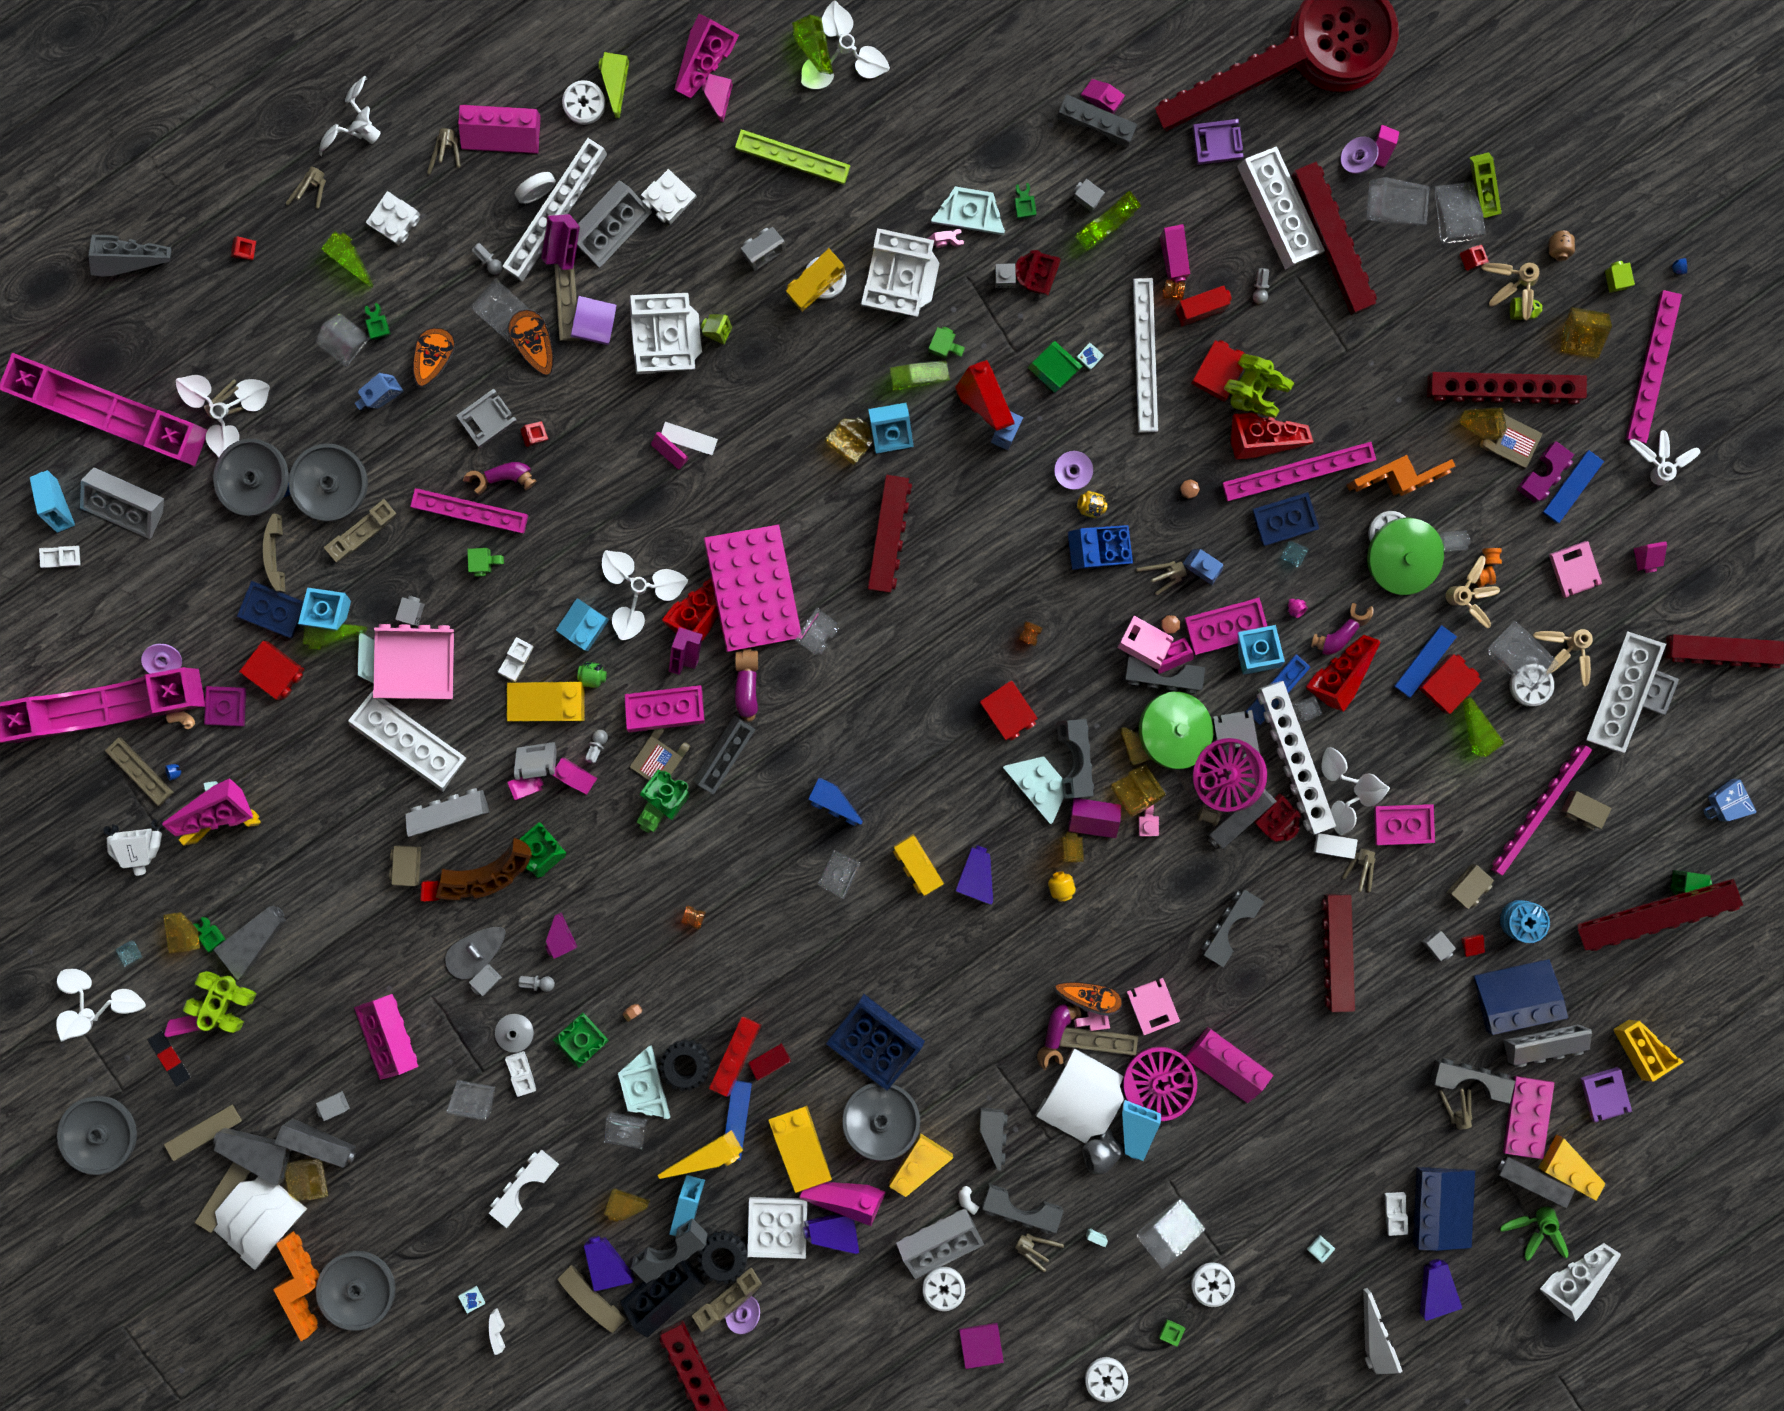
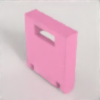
M1588 541L1549 554L1564 598L1569 597L1568 589L1570 594L1574 595L1593 588L1595 585L1602 584ZM1574 550L1577 551L1578 555H1581L1568 561H1564L1563 558L1564 554Z
M1134 616L1118 648L1153 668L1159 669L1170 648L1173 637ZM1130 632L1135 635L1137 634L1134 641L1128 638Z
M1163 978L1159 979L1162 987H1158L1155 980L1134 988L1135 997H1133L1131 990L1127 991L1143 1035L1180 1022ZM1163 1015L1167 1016L1168 1022L1151 1028L1150 1020Z

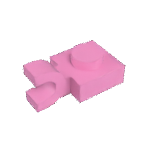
M961 229L954 230L953 232H937L927 238L934 240L933 246L936 245V248L946 246L947 242L956 247L964 244L963 240L958 241L955 237L961 233Z
M1152 802L1144 803V816H1139V836H1159V817L1153 816L1154 804Z
M1090 1011L1087 1012L1088 1017L1074 1020L1075 1028L1089 1026L1090 1031L1110 1028L1108 1016Z

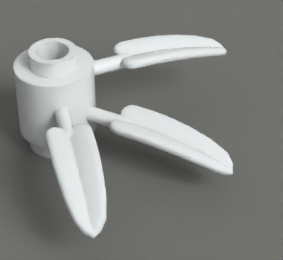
M1662 430L1659 438V457L1661 458V464H1659L1655 460L1656 454L1638 440H1629V443L1648 462H1653L1657 466L1650 474L1651 481L1657 485H1664L1676 476L1677 466L1684 467L1700 454L1699 448H1693L1676 458L1674 465L1670 462H1665V458L1670 456V444L1667 432Z

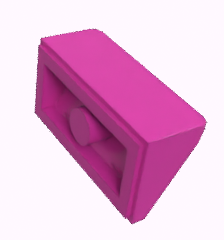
M660 432L656 433L651 445L677 469H681L688 461V457Z
M1185 637L1171 643L1161 667L1157 669L1159 674L1194 659L1193 651Z
M191 1015L170 1020L166 1027L165 1037L201 1030L197 1026L198 1017ZM206 1016L205 1021L209 1025L208 1017Z

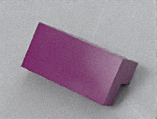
M570 214L547 216L541 259L545 264H558L562 270L573 269L580 226Z
M679 627L671 648L669 672L680 675L683 666L696 669L703 634Z
M1073 798L1069 831L1110 838L1117 837L1121 821L1120 804Z

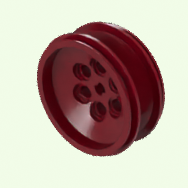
M1304 0L1292 21L1289 37L1299 35L1309 61L1296 68L1310 83L1327 91L1348 92L1366 86L1382 72L1392 58L1397 46L1399 26L1392 4L1389 0ZM1344 17L1347 23H1342L1339 18ZM1322 25H1327L1330 28V30H1324L1322 28ZM1355 29H1360L1363 34L1358 35ZM1338 37H1342L1344 41H1340ZM1321 43L1325 44L1328 49H1327V50L1321 49V47H1320L1319 44H1321ZM1352 48H1358L1361 53H1354ZM1335 55H1340L1343 61H1337Z

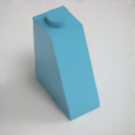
M48 470L30 477L37 514L57 533L75 526L58 480Z
M1124 1100L1122 1116L1125 1154L1133 1159L1144 1161L1160 1126L1161 1114Z
M686 1175L669 1235L676 1236L678 1227L692 1218L695 1219L705 1183L704 1179Z

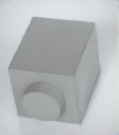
M1086 179L1084 183L1079 182L1075 187L1073 199L1092 212L1103 198L1105 192Z
M996 264L995 288H1014L1016 283L1015 264Z
M410 595L408 599L402 597L396 620L418 626L425 604L419 602L420 598Z
M1438 929L1422 940L1432 955L1440 961L1449 959L1453 955L1452 952L1456 949L1444 933Z
M488 964L469 982L472 985L470 988L477 995L481 994L484 996L502 977Z
M343 1091L316 1103L317 1113L324 1121L350 1109Z

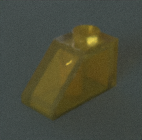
M1503 408L1464 410L1460 419L1461 425L1482 439L1495 440L1502 438L1507 428Z
M1126 727L1119 728L1130 764L1135 765L1151 760L1143 749L1139 734Z
M1066 833V836H1061V860L1064 862H1084L1082 837H1077V833Z
M181 912L163 915L169 953L185 952L200 948L197 928Z
M614 1188L604 1215H607L608 1219L613 1221H623L647 1209L650 1200Z

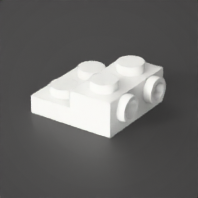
M669 169L641 194L644 199L642 202L649 209L653 208L658 212L656 216L662 222L667 221L670 225L697 197Z
M387 191L366 223L399 246L401 242L406 241L409 230L417 225L421 214Z

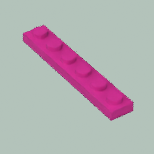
M416 488L411 502L412 508L523 534L528 520L527 514Z

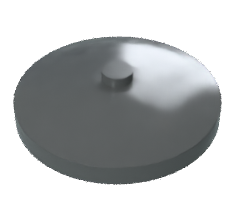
M243 439L228 446L218 458L213 475L214 488L222 504L232 512L244 516H260L274 509L283 499L289 481L288 467L283 455L273 445L258 439Z
M319 444L305 450L294 462L289 475V490L297 507L306 515L321 521H338L353 514L365 499L368 488L367 473L361 460L350 450L336 444Z
M877 1083L868 1084L857 1090L847 1102L843 1113V1131L849 1145L862 1157L873 1161H890L905 1154L914 1144L920 1128L919 1110L913 1098L901 1087L892 1084L888 1091H886Z
M106 1096L87 1097L74 1103L63 1114L57 1131L58 1146L65 1160L78 1171L93 1175L105 1174L123 1165L131 1156L137 1140L136 1124L129 1110L119 1101Z
M365 1251L342 1253L332 1259L320 1273L316 1286L317 1302L324 1316L334 1325L346 1330L367 1329L380 1322L393 1304L395 1298L393 1274L387 1264L374 1254Z

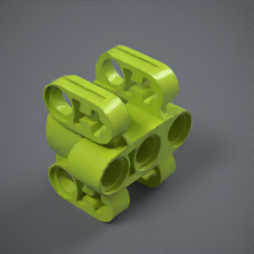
M1242 354L1238 364L1245 368L1244 374L1240 381L1229 379L1224 387V390L1232 394V407L1243 411L1252 410L1257 414L1276 418L1280 410L1273 405L1274 402L1265 401L1262 399V396L1267 387L1289 392L1294 382L1284 377L1281 372L1274 370L1272 361L1253 355Z
M208 971L199 973L195 984L207 989L209 992L204 1002L194 1000V998L187 1000L183 1011L192 1016H197V1026L203 1031L211 1030L217 1026L227 1032L234 1033L239 1031L244 1021L233 1016L232 1013L225 1014L231 1001L242 1006L252 1004L256 993L250 989L237 986L236 981L231 976L220 977ZM215 998L220 1001L219 1008L214 1005L213 1001ZM206 1016L211 1018V1026L206 1023Z

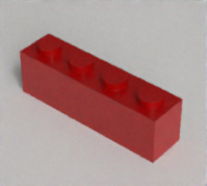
M741 1017L709 1089L726 1097L730 1096L762 1024L747 1017Z

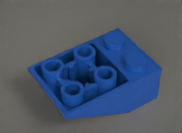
M1128 525L1081 528L1068 532L1072 570L1133 563Z
M818 778L809 797V800L812 801L811 805L819 809L825 807L829 809V814L838 818L842 815L847 818L846 822L854 826L857 823L861 825L863 820L838 786Z

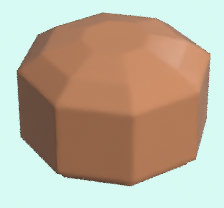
M1191 479L1184 481L1180 487L1181 495L1187 499L1196 497L1200 490L1198 483Z
M1167 615L1161 621V629L1166 634H1174L1180 629V621L1176 616Z
M639 1004L631 1005L624 1011L623 1016L629 1022L642 1013V1009Z

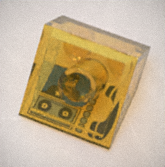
M1571 307L1564 325L1560 351L1599 358L1612 328L1610 315L1608 313Z

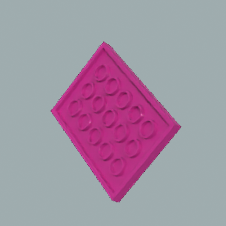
M779 525L705 537L703 540L726 652L802 638Z

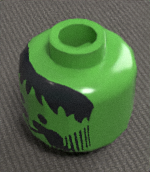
M585 662L583 666H579L577 680L582 682L584 687L599 688L601 683L606 681L607 671H603L602 664Z

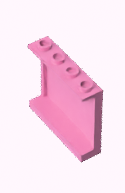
M379 624V628H374L373 698L453 700L454 629L444 625L438 626V629H430V625H418V629L410 628V625H399V628H391L390 624Z

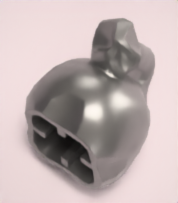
M1110 1129L1101 1134L1100 1140H1091L1082 1148L1088 1171L1100 1175L1107 1173L1122 1156L1123 1147L1113 1138Z

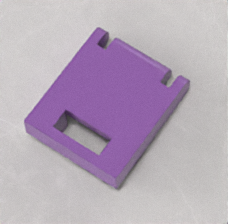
M1239 119L1193 125L1197 165L1244 158L1243 153L1235 154V152L1243 150L1240 127H1231L1238 125ZM1205 135L1207 151L1201 152L1199 136Z
M1615 1067L1581 1078L1591 1119L1594 1123L1598 1122V1115L1600 1120L1603 1121L1623 1115L1624 1109L1627 1113L1632 1112L1620 1068ZM1607 1077L1612 1081V1083L1598 1087L1594 1083V1081Z

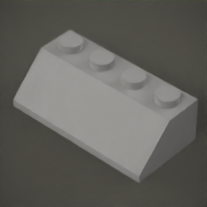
M619 180L578 223L580 230L577 247L600 268L652 212L629 186Z
M93 468L81 480V509L148 539L152 538L163 514L164 498L97 468Z
M477 788L465 791L466 795L461 797L458 794L447 797L448 801L442 803L440 800L429 802V807L423 809L422 805L410 808L411 812L406 814L408 837L489 813L484 791H477Z
M1577 1024L1504 1039L1508 1063L1515 1065V1067H1523L1527 1065V1062L1543 1063L1547 1058L1562 1059L1565 1058L1566 1054H1584L1583 1051L1590 1050L1592 1031Z
M966 1208L956 1211L953 1215L940 1219L935 1224L922 1228L919 1232L906 1236L896 1242L903 1262L915 1279L984 1246Z

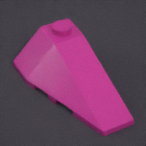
M698 14L690 31L674 90L692 98L703 85L706 77L719 67L718 64L724 57L727 58L731 53L739 35L715 21Z
M229 778L212 786L164 821L163 826L174 836L196 833L200 829L208 827L213 830L225 824L235 826L253 818V814L242 789Z
M825 1182L802 1190L799 1199L872 1226L886 1192L864 1184Z

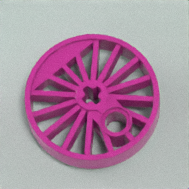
M1225 738L1211 743L1201 752L1194 766L1193 782L1198 796L1206 805L1222 812H1238L1249 808L1260 798L1267 782V769L1261 754L1250 744L1235 738ZM1229 744V756L1227 758L1224 745ZM1235 744H1240L1241 746L1235 757ZM1216 749H1219L1223 763L1213 753ZM1246 752L1247 756L1242 760V757ZM1210 756L1220 768L1206 763L1208 757ZM1204 766L1212 769L1210 772L1202 773ZM1251 770H1252V773H1253V774H1243V773H1246V772L1251 771ZM1214 778V785L1210 787L1209 782ZM1241 778H1254L1257 786ZM1242 784H1245L1255 789V792L1252 796L1242 786ZM1204 789L1209 790L1210 792L1206 795ZM1239 790H1240V791L1246 796V798L1248 799V800H1247L1246 802H1244V803L1242 802V799H1241ZM1220 791L1214 804L1211 799ZM1233 793L1238 805L1236 807H1232ZM1226 795V808L1220 807Z
M1151 1047L1139 1052L1129 1062L1124 1074V1092L1129 1102L1144 1107L1142 1102L1151 1095L1145 1107L1147 1109H1151L1157 1096L1156 1112L1160 1114L1162 1096L1169 1114L1161 1115V1121H1168L1182 1115L1193 1103L1197 1092V1077L1193 1066L1181 1053L1167 1047ZM1153 1052H1159L1158 1071L1151 1054ZM1164 1052L1171 1053L1163 1070ZM1148 1054L1154 1073L1140 1058ZM1175 1056L1182 1059L1175 1067L1169 1070ZM1138 1061L1150 1076L1132 1067ZM1184 1064H1186L1189 1069L1186 1072L1183 1069H1181V1067ZM1132 1073L1147 1080H1134ZM1182 1073L1183 1079L1175 1082V1074ZM1189 1075H1191L1192 1083H1188ZM1158 1080H1161L1162 1082H1164V1083H1162V1087H1161V1088H1159L1158 1085H1157V1084H1158ZM1136 1084H1138V1085H1146V1086L1137 1088V1087H1136ZM1191 1087L1189 1095L1177 1089ZM1147 1091L1140 1097L1139 1093ZM1170 1091L1186 1098L1187 1100L1183 1105H1181L1180 1102L1171 1094ZM1166 1094L1179 1107L1174 1112L1171 1110Z

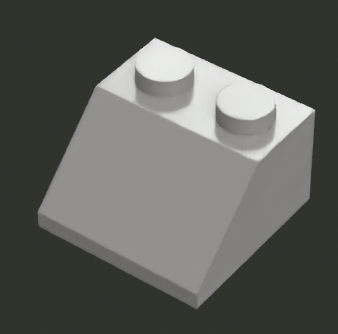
M773 227L763 229L759 232L758 237L755 239L750 238L742 244L741 251L754 271L786 251L785 241Z

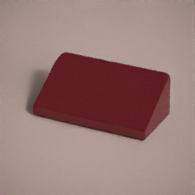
M781 1043L748 1063L758 1081L791 1062V1058Z

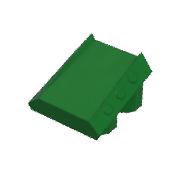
M1054 341L1029 365L1028 369L1045 383L1048 390L1056 393L1082 368V365Z
M659 769L640 793L644 799L672 821L687 802L690 794L687 791L688 784L682 780L674 781L668 772Z
M541 822L537 823L519 839L531 849L532 856L526 868L537 878L545 876V873L566 856L565 850Z
M581 1013L553 1039L555 1045L577 1068H580L609 1041L584 1013Z

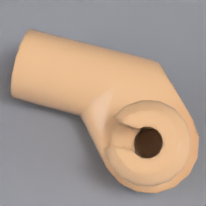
M185 711L166 715L168 723L180 722L184 725L185 729H191L195 725L194 718Z

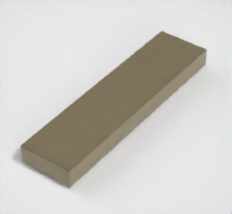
M554 264L560 341L580 340L579 338L571 337L577 306L575 264L573 269L562 270L558 264Z
M121 737L117 738L105 750L157 806H161L174 793Z
M1066 1027L1059 1046L1136 1056L1138 1036Z
M232 1104L167 1142L164 1146L172 1160L175 1161L214 1138L216 1133L222 1129H229L242 1120Z
M233 1162L195 1223L212 1233L218 1225L215 1211L240 1182L246 1181L251 1171Z

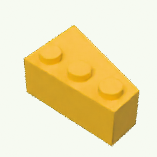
M828 248L810 267L802 272L797 280H793L788 284V289L786 290L788 297L803 312L845 275L844 264Z
M914 834L894 845L895 850L893 853L898 861H903L905 865L903 869L907 876L913 877L916 882L913 886L918 894L922 892L925 896L944 884Z
M1627 1020L1613 1029L1641 1080L1653 1082L1683 1063L1680 1058H1677L1670 1051L1671 1049L1663 1045L1657 1039V1036L1640 1021Z
M920 1133L891 1178L889 1187L905 1197L908 1196L951 1161L953 1154Z
M1556 1134L1538 1168L1597 1201L1605 1186V1182L1563 1137Z

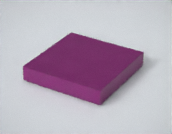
M206 686L204 725L245 726L246 688Z
M998 1323L959 1329L966 1369L1004 1363Z

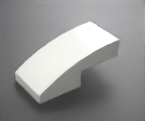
M80 546L39 548L40 568L81 565Z
M516 637L507 652V657L500 667L498 674L516 682L532 652L533 646Z
M1317 833L1314 852L1355 859L1358 840Z
M522 1051L507 1056L505 1061L512 1076L511 1081L517 1097L536 1091L525 1052Z
M1385 1193L1388 1235H1407L1408 1216L1406 1214L1405 1193Z
M497 1308L492 1311L489 1319V1336L495 1355L501 1353L505 1348L499 1333L505 1325Z

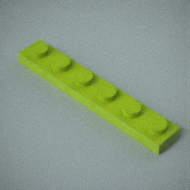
M742 129L735 146L736 150L845 185L850 170V165Z

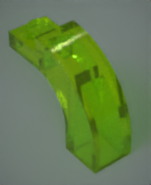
M1128 191L1108 211L1087 224L1075 237L1088 251L1124 225L1142 205L1131 191Z

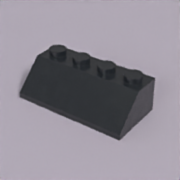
M682 1260L673 1269L662 1273L657 1279L651 1280L648 1283L643 1281L620 1303L634 1330L648 1338L705 1287V1284L687 1260Z

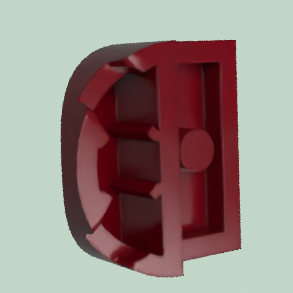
M1031 250L1030 253L1024 257L1021 256L1016 262L1015 275L1018 282L1028 291L1048 296L1061 259L1056 256L1043 254L1039 250Z
M1279 793L1274 798L1276 802L1254 821L1264 834L1276 842L1282 840L1289 841L1295 837L1300 830L1299 818H1301L1298 810Z

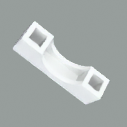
M543 1150L538 1154L535 1152L527 1160L530 1163L527 1168L524 1169L522 1167L515 1175L518 1179L513 1184L509 1182L503 1189L505 1193L501 1199L497 1197L490 1205L493 1209L489 1214L506 1228L522 1210L518 1197L521 1186L531 1181L544 1183L559 1165Z

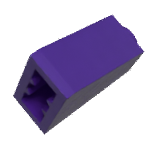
M976 845V848L971 847L955 891L992 905L993 891L990 854L986 852V848Z
M834 1214L804 1221L803 1235L811 1244L854 1254L859 1253L853 1219L840 1214Z
M594 1236L588 1239L589 1241L585 1243L584 1248L594 1291L633 1282L634 1274L606 1237Z
M1434 1259L1424 1266L1420 1314L1425 1321L1463 1309L1448 1264L1444 1260Z

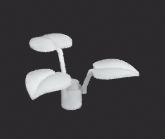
M833 1L823 14L821 27L828 37L837 35L839 38L838 49L826 65L822 59L817 57L810 58L804 63L801 83L809 89H823L832 82L834 74L828 67H830L840 52L848 54L853 51L855 58L858 59L855 63V69L864 78H876L890 69L886 58L874 47L864 46L860 49L859 55L857 54L856 47L854 46V37L849 34L853 28V19L848 11L841 7L837 1Z
M363 76L350 88L345 98V102H350L358 112L355 121L352 122L349 129L338 127L339 125L337 124L333 125L321 140L319 155L322 156V152L334 141L337 133L341 131L354 135L359 139L363 137L371 144L378 139L380 131L372 126L369 121L370 108L366 106L360 110L355 104V97L360 93L364 81L367 80L366 76Z
M190 375L177 378L176 387L183 401L191 407L199 408L204 405L206 400L211 407V415L221 423V426L213 425L206 432V442L218 457L228 446L239 441V432L236 427L232 425L225 426L223 418L229 412L228 408L241 402L242 407L248 411L260 410L267 401L270 389L269 385L263 381L256 379L244 380L236 385L239 389L234 392L239 399L227 405L222 402L213 404L210 398L207 397L211 393V385L205 377Z
M604 551L602 568L607 580L614 584H620L625 578L631 582V590L634 593L632 608L621 607L614 612L612 617V624L619 639L627 640L636 636L642 630L645 622L643 613L634 611L638 595L645 593L647 587L656 588L655 593L658 598L664 601H671L680 595L688 583V579L681 573L669 569L659 570L653 575L654 585L646 583V580L642 577L630 578L628 576L634 571L633 559L626 553Z
M1331 747L1325 750L1321 764L1324 776L1330 781H1336L1340 777L1342 780L1356 783L1354 792L1357 797L1346 802V804L1342 801H1336L1331 808L1336 824L1334 829L1338 834L1343 835L1351 831L1356 824V813L1353 808L1349 807L1350 804L1360 800L1364 806H1374L1385 797L1390 787L1373 774H1364L1359 780L1345 777L1343 774L1347 771L1348 767L1343 755Z
M65 969L60 972L57 978V986L62 992L74 994L79 991L80 1010L79 1014L74 1011H65L58 1016L56 1023L58 1036L62 1042L69 1038L86 1034L91 1030L93 1021H97L98 1017L110 1004L112 1011L128 1014L144 1009L146 1006L145 1002L132 990L119 989L111 994V1000H108L97 1014L94 1015L91 1009H84L83 990L91 987V978L81 970Z

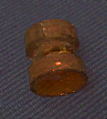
M1166 279L1162 298H1174L1176 301H1181L1184 296L1185 282L1179 281L1175 283L1172 280Z
M1025 621L1023 625L1025 630L1019 635L1018 639L1036 646L1038 642L1037 635L1041 634L1043 628Z
M688 905L681 923L685 925L690 924L693 928L699 930L706 912L694 910V907Z

